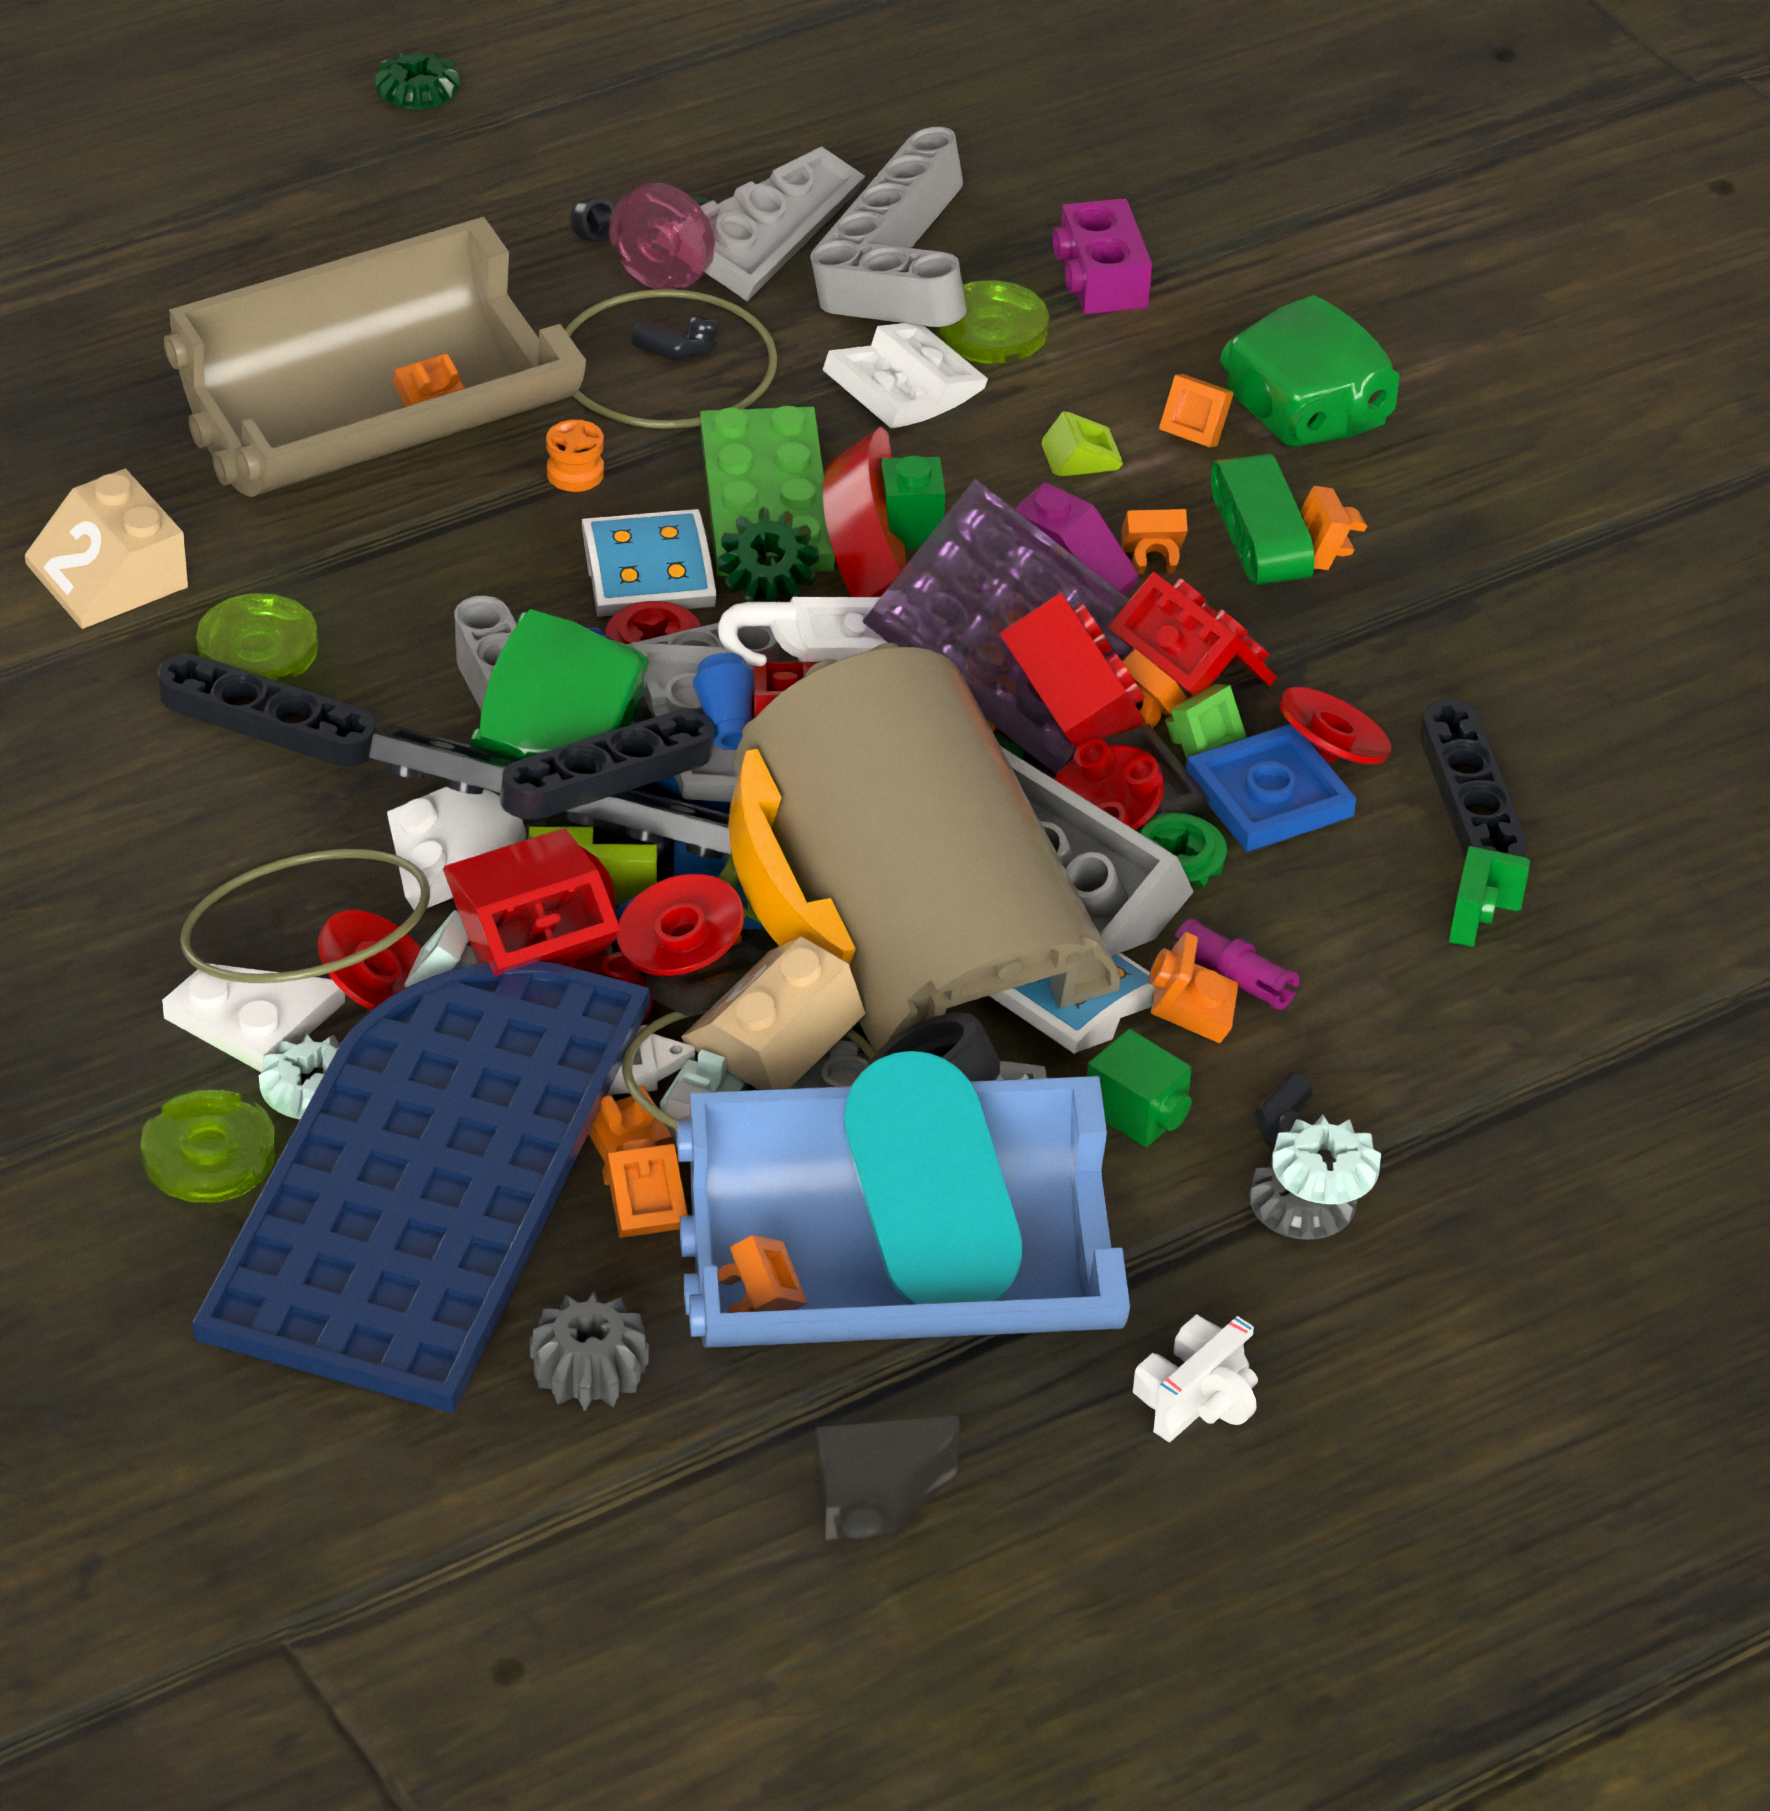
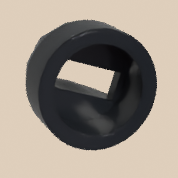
M598 197L586 198L579 201L571 210L570 224L572 230L578 237L586 241H606L617 230L619 222L618 212L614 204L608 199Z

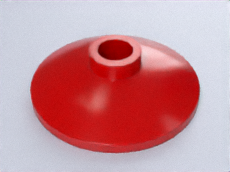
M1291 687L1283 692L1279 700V706L1283 715L1294 729L1312 744L1326 762L1334 763L1338 758L1357 763L1380 764L1386 761L1390 755L1392 746L1384 731L1367 715L1347 702L1325 692L1306 687Z
M685 874L667 878L648 887L628 904L618 923L621 929L617 935L618 945L624 958L633 967L645 973L673 976L693 972L716 961L735 943L744 924L743 904L736 890L720 878L704 874Z
M360 910L339 912L330 917L320 930L318 950L323 964L355 954L379 942L399 927L391 921L370 912ZM405 934L381 952L361 962L328 974L348 997L372 1011L391 996L407 988L404 984L421 948L408 934Z

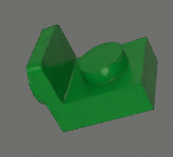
M1472 846L1468 847L1449 938L1450 943L1474 947L1479 922L1492 925L1495 907L1513 911L1521 909L1530 868V860L1528 858Z

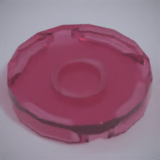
M661 182L642 184L621 198L611 214L609 235L613 247L618 245L619 251L623 256L620 262L630 275L647 287L666 290L687 288L705 275L714 260L715 238L710 221L699 204L679 188Z

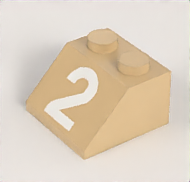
M126 468L73 488L25 554L26 565L81 629L188 588L183 531Z
M800 936L770 950L681 1037L685 1044L694 1046L697 1053L702 1049L726 1057L727 1071L758 1090L790 1089L866 1013L849 964Z

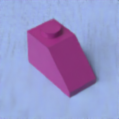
M1044 482L1011 511L1009 567L1104 613L1138 583V572L1093 504Z

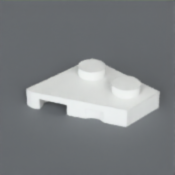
M209 964L211 966L223 970L240 973H279L248 968ZM196 970L162 1000L164 1019L262 1072L263 1057L265 1055L277 1054L281 1040L298 1045L307 1033L310 1034L345 1003V993L332 979L311 977L279 983H242L219 979Z

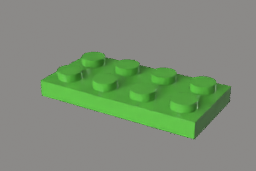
M782 406L779 408L763 409L725 408L721 410L700 411V432L716 575H729L718 569V557L726 553L721 546V538L724 532L738 533L736 519L740 515L747 517L753 524L758 523V512L763 506L769 510L770 521L777 522L780 515L788 510L793 515L792 529L807 525L811 530V539L808 544L819 549V561L810 567L815 572H834L835 556L828 535L823 507L824 473L815 408ZM770 552L766 553L765 560L759 555L758 563L770 566L771 558H773L777 564L778 555Z

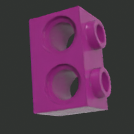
M1127 199L1062 204L1061 227H1054L1052 234L1053 250L1056 260H1064L1067 290L1069 293H1076L1083 313L1093 314L1148 308L1152 261Z

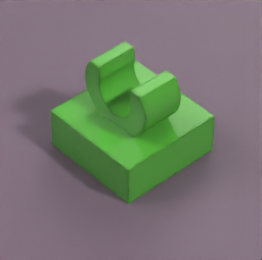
M1213 684L1170 709L1172 716L1165 719L1172 743L1182 744L1186 759L1187 757L1247 738L1230 685Z

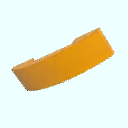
M748 750L744 755L729 812V841L732 858L744 893L756 916L778 946L802 936L845 961L850 966L856 948L832 899L827 898L806 902L771 830L782 797L759 750Z

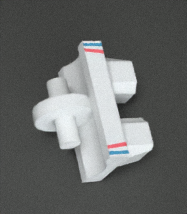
M1196 1314L1181 1327L1175 1338L1174 1355L1185 1361L1184 1364L1177 1367L1161 1355L1152 1353L1137 1366L1134 1374L1133 1393L1148 1406L1156 1410L1154 1433L1170 1443L1199 1416L1209 1424L1214 1423L1220 1418L1230 1424L1240 1425L1255 1413L1257 1406L1252 1388L1258 1383V1378L1249 1369V1363L1244 1354L1243 1346L1244 1342L1253 1335L1254 1326L1237 1316L1222 1329Z

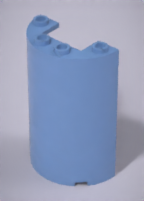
M1100 1077L971 1081L983 1110L1022 1239L1021 1264L1013 1284L1000 1301L909 1305L898 1296L887 1279L846 1145L843 1131V1115L846 1100L852 1086L690 1093V1120L677 1121L678 1162H690L692 1216H680L681 1257H694L695 1273L684 1274L685 1314L689 1315L691 1337L701 1336L703 1347L709 1348L1122 1329L1128 1319L1130 1302L1123 1249L1111 1248L1101 1173L1107 1130ZM751 1235L783 1241L808 1303L796 1310L729 1313L728 1307L741 1301L746 1294V1288L742 1279L732 1285L718 1283V1270L726 1264L735 1263L729 1247Z

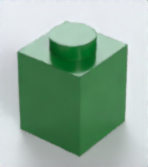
M907 456L904 458H882L881 474L889 531L904 543L905 550L943 548L946 493L940 457Z
M1130 1028L1088 1063L1087 1077H1100L1105 1122L1145 1148L1166 1130L1173 1131L1177 1129L1185 1120L1191 1108L1192 1101L1189 1097L1192 1066Z

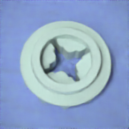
M307 1033L302 1043L298 1045L281 1040L277 1054L265 1055L263 1057L259 1085L261 1094L269 1106L283 1115L301 1119L339 1047L335 1036H330L323 1042H314ZM314 1067L323 1068V1074L315 1073L310 1079H306L302 1085L301 1073L309 1074L313 1071Z
M1322 1114L1314 1125L1296 1119L1290 1132L1278 1133L1272 1155V1167L1279 1182L1294 1195L1315 1203L1341 1204L1356 1200L1372 1189L1379 1176L1381 1153L1373 1149L1370 1133L1354 1132L1350 1119L1337 1126L1329 1124ZM1319 1150L1331 1151L1333 1159H1336L1335 1163H1333L1332 1171L1327 1170L1326 1163L1323 1162L1321 1155L1318 1154Z

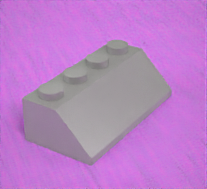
M1001 747L1110 955L1113 956L1155 940L1194 892L1178 857Z

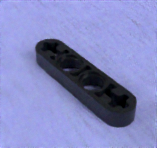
M182 654L168 658L161 664L158 670L161 702L165 707L174 712L336 765L346 767L357 766L371 759L369 754L373 735L376 732L375 719L369 712L359 707L193 654ZM245 696L255 699L250 704L240 706L226 703L228 699L233 697ZM290 714H302L309 717L304 722L292 724L279 720L283 716Z
M1440 699L1432 702L1423 713L1420 734L1421 743L1465 859L1469 846L1525 857L1527 849L1526 836L1478 714L1473 707L1456 699ZM1451 732L1458 734L1457 740L1451 741ZM1454 764H1468L1479 769V772L1474 774L1460 773L1453 770L1450 766ZM1484 805L1492 808L1496 813L1492 815H1478L1471 813L1466 807ZM1495 838V848L1488 846L1489 839Z
M680 710L507 765L502 772L500 805L504 811L512 816L536 820L699 768L707 764L712 758L715 725L702 714ZM627 755H638V756H641L642 758H640V757H630V756H627ZM574 771L588 772L591 774H578Z

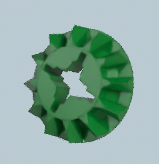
M1162 813L1152 816L1144 826L1137 830L1138 833L1172 854H1175L1177 850L1181 851L1184 845L1187 846L1186 855L1180 854L1177 857L1189 883L1204 888L1209 877L1221 875L1227 855L1226 841L1221 832L1206 820L1184 813Z

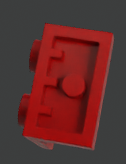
M1153 571L1107 627L1117 638L1133 650L1139 651L1192 696L1207 689L1232 659L1269 687L1277 680L1275 674L1263 663L1270 654L1256 641L1246 635L1248 631L1225 611L1220 609L1216 612L1206 604L1207 600L1181 578H1178L1171 585Z

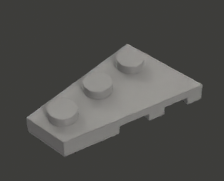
M631 642V647L640 651L649 661L643 681L644 696L652 718L680 710L693 711L704 715L693 687V679L697 675V666L703 659L711 655L728 653L725 648ZM746 664V666L750 667L753 670V665ZM714 740L712 758L707 764L674 775L682 798L688 800L731 802L738 774L733 766L736 750L720 749L715 745Z

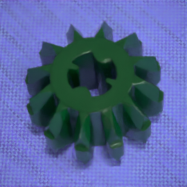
M764 506L758 512V523L753 524L747 517L740 515L736 519L738 533L724 532L721 538V546L726 553L718 557L719 571L729 574L725 579V586L728 592L735 593L745 589L744 602H757L760 596L766 597L767 602H779L778 596L781 594L790 601L792 597H801L799 585L812 586L814 584L816 572L810 566L819 561V549L808 544L811 539L810 528L807 525L792 529L793 515L788 510L780 515L777 522L770 521L769 510ZM770 552L778 555L777 564L773 558H771L770 566L758 563L759 555H761L763 560L766 559V553Z

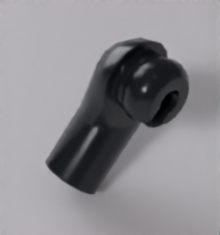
M694 315L688 321L687 332L673 331L642 319L634 328L632 343L635 346L672 360L704 355L714 349L717 344L714 337L718 332V325L711 318Z
M1297 1072L1287 1073L1256 1106L1254 1116L1264 1141L1272 1150L1275 1148L1278 1133L1291 1131L1296 1119L1300 1115V1112H1297L1298 1109L1312 1095L1311 1084L1303 1075Z

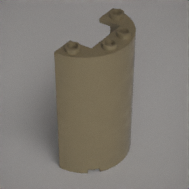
M485 217L169 309L171 334L164 337L166 355L172 367L179 369L183 387L193 413L189 415V427L196 445L199 448H208L212 455L214 470L223 486L231 484L237 491L250 497L571 397L577 393L582 384L586 359L561 324L539 330V338L534 333L507 294L509 251ZM447 353L451 357L465 389L405 407L392 383L394 370Z
M883 643L868 652L859 653L839 661L834 659L823 660L813 665L803 679L782 692L756 718L745 725L742 730L743 737L734 756L733 766L739 775L745 752L753 749L759 750L782 797L771 830L807 903L831 898L856 948L850 969L866 1013L859 1022L870 1045L876 1052L893 1037L911 1026L935 1016L945 1015L946 1008L1051 977L1049 989L1060 1009L1119 991L1120 977L1115 962L961 671L949 658L928 649L898 647L895 643Z

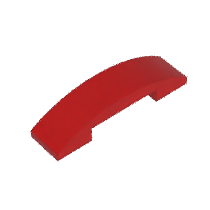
M879 427L835 457L828 465L824 475L823 507L826 526L835 559L851 597H888L910 582L904 543L889 531L881 461L882 458L892 457L888 432L882 427Z

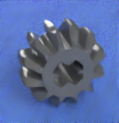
M593 1291L586 1302L578 1303L565 1294L560 1310L552 1308L543 1309L542 1317L539 1320V1327L533 1329V1337L530 1338V1358L534 1362V1376L538 1380L539 1388L552 1389L557 1405L576 1398L579 1400L584 1411H586L592 1400L601 1399L614 1408L619 1392L636 1393L637 1385L640 1382V1374L645 1373V1367L649 1363V1344L646 1343L645 1327L641 1322L640 1314L627 1313L622 1298L603 1304L599 1301L595 1291Z

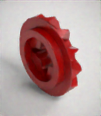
M645 601L629 605L614 614L607 624L606 636H610L614 641L623 644H631V642H639L644 639H652L701 627V624L694 614L679 605L663 601Z

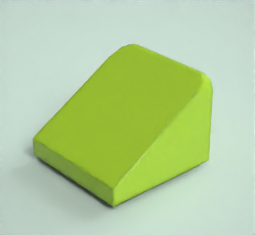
M1063 411L1042 439V447L1052 473L1057 476L1119 470L1123 465L1109 427L1068 411Z

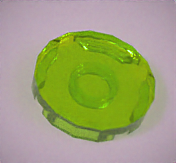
M997 280L975 281L963 285L967 307L966 315L954 324L937 327L939 335L941 332L945 337V344L960 356L971 361L997 364L1006 362V356L1020 353L1019 359L1031 356L1042 347L1048 334L1049 314L1045 302L1033 291L1018 284Z
M250 593L228 598L210 608L198 624L196 635L198 656L278 681V677L286 676L291 672L292 677L295 678L304 673L316 658L318 629L311 612L297 601L276 594Z
M198 1090L174 1097L161 1106L162 1113L155 1117L152 1123L150 1116L142 1129V1164L150 1181L166 1194L186 1201L220 1202L243 1195L261 1183L275 1163V1128L267 1111L256 1102L255 1108L250 1104L241 1102L240 1094L227 1090Z

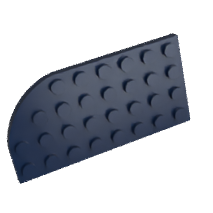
M537 961L494 977L489 963H482L454 969L413 984L391 996L370 1011L350 1030L340 1043L192 1322L194 1340L454 1414L600 1111L601 1101L603 1097L607 1096L622 1065L624 1055L634 1040L650 1007V988L565 965Z

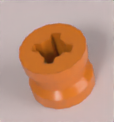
M572 419L559 422L549 429L546 436V449L550 455L547 460V478L551 484L559 489L570 492L590 490L599 485L604 478V461L600 456L604 448V434L601 429L591 422Z

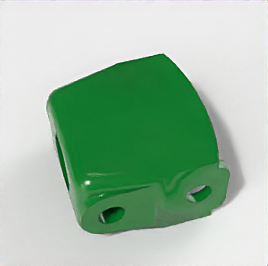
M1315 295L1280 307L1246 330L1235 335L1227 342L1220 356V367L1227 374V390L1233 391V397L1282 443L1290 447L1350 438L1384 425L1386 417L1394 411L1396 406L1400 377L1399 373L1392 368V363L1385 351L1354 319ZM1380 390L1378 397L1373 402L1368 403L1371 395Z
M532 609L528 612H522L516 627L506 641L493 668L483 701L480 729L474 730L470 739V745L525 759L632 725L644 693L643 679L649 661L647 657L635 648L607 639L573 621ZM574 771L578 774H591L588 772Z

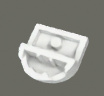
M444 787L387 812L396 855L418 866L429 881L430 900L427 908L453 898L443 871L445 865L529 839V831L522 819L504 811L500 805V796L488 789H484L483 794L477 795L462 793ZM399 867L405 898L413 910H415L421 896L420 885L410 872Z

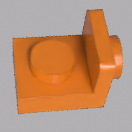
M1185 932L1171 951L1166 948L1162 949L1152 965L1148 979L1149 984L1155 986L1151 1014L1220 1044L1232 1029L1238 982L1195 964L1198 937Z
M638 1139L622 1143L616 1147V1152L607 1154L602 1173L604 1184L610 1185L619 1238L679 1230L680 1216H688L675 1144L656 1146L654 1140Z

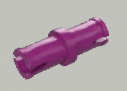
M1195 919L1185 921L1176 932L1175 937L1179 939L1185 932L1198 937L1195 964L1238 982V988L1265 1001L1272 1008L1282 1010L1294 998L1296 992L1284 987V985L1287 983L1293 987H1298V973L1287 970L1256 954L1253 944L1239 938L1232 941L1201 925ZM1177 941L1172 943V949L1176 945Z

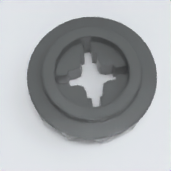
M1328 1155L1323 1156L1322 1160L1326 1163L1327 1170L1332 1171ZM1272 1159L1268 1167L1256 1168L1249 1193L1252 1210L1265 1226L1281 1235L1296 1239H1319L1341 1231L1352 1220L1357 1206V1199L1341 1204H1321L1293 1195L1277 1179L1273 1171Z

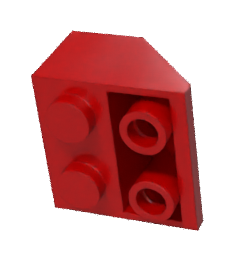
M1059 593L999 633L1074 747L1079 746L1088 739H1102L1134 729L1145 722V719L1135 705L1145 698L1116 652L1104 658L1103 655L1113 648L1083 603L1072 609L1063 594Z
M566 828L443 867L478 964L489 963L494 977L537 961L563 965L606 951L621 931L598 869Z

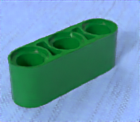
M1268 453L1214 460L1211 465L1210 475L1214 503L1250 584L1262 585L1311 578L1314 571L1312 539L1274 455Z

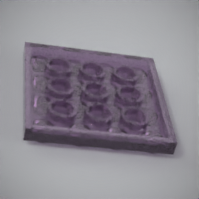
M976 479L973 480L862 621L888 643H895L898 647L928 649L949 658L961 671L986 720L1055 774L1069 760L1077 747H1074L999 633L1059 593H1062L1072 609L1083 603L1103 632V635L1113 648L1103 655L1104 658L1116 652L1123 662L1133 651L1132 648L1117 638L1107 628L1128 603L1129 599Z

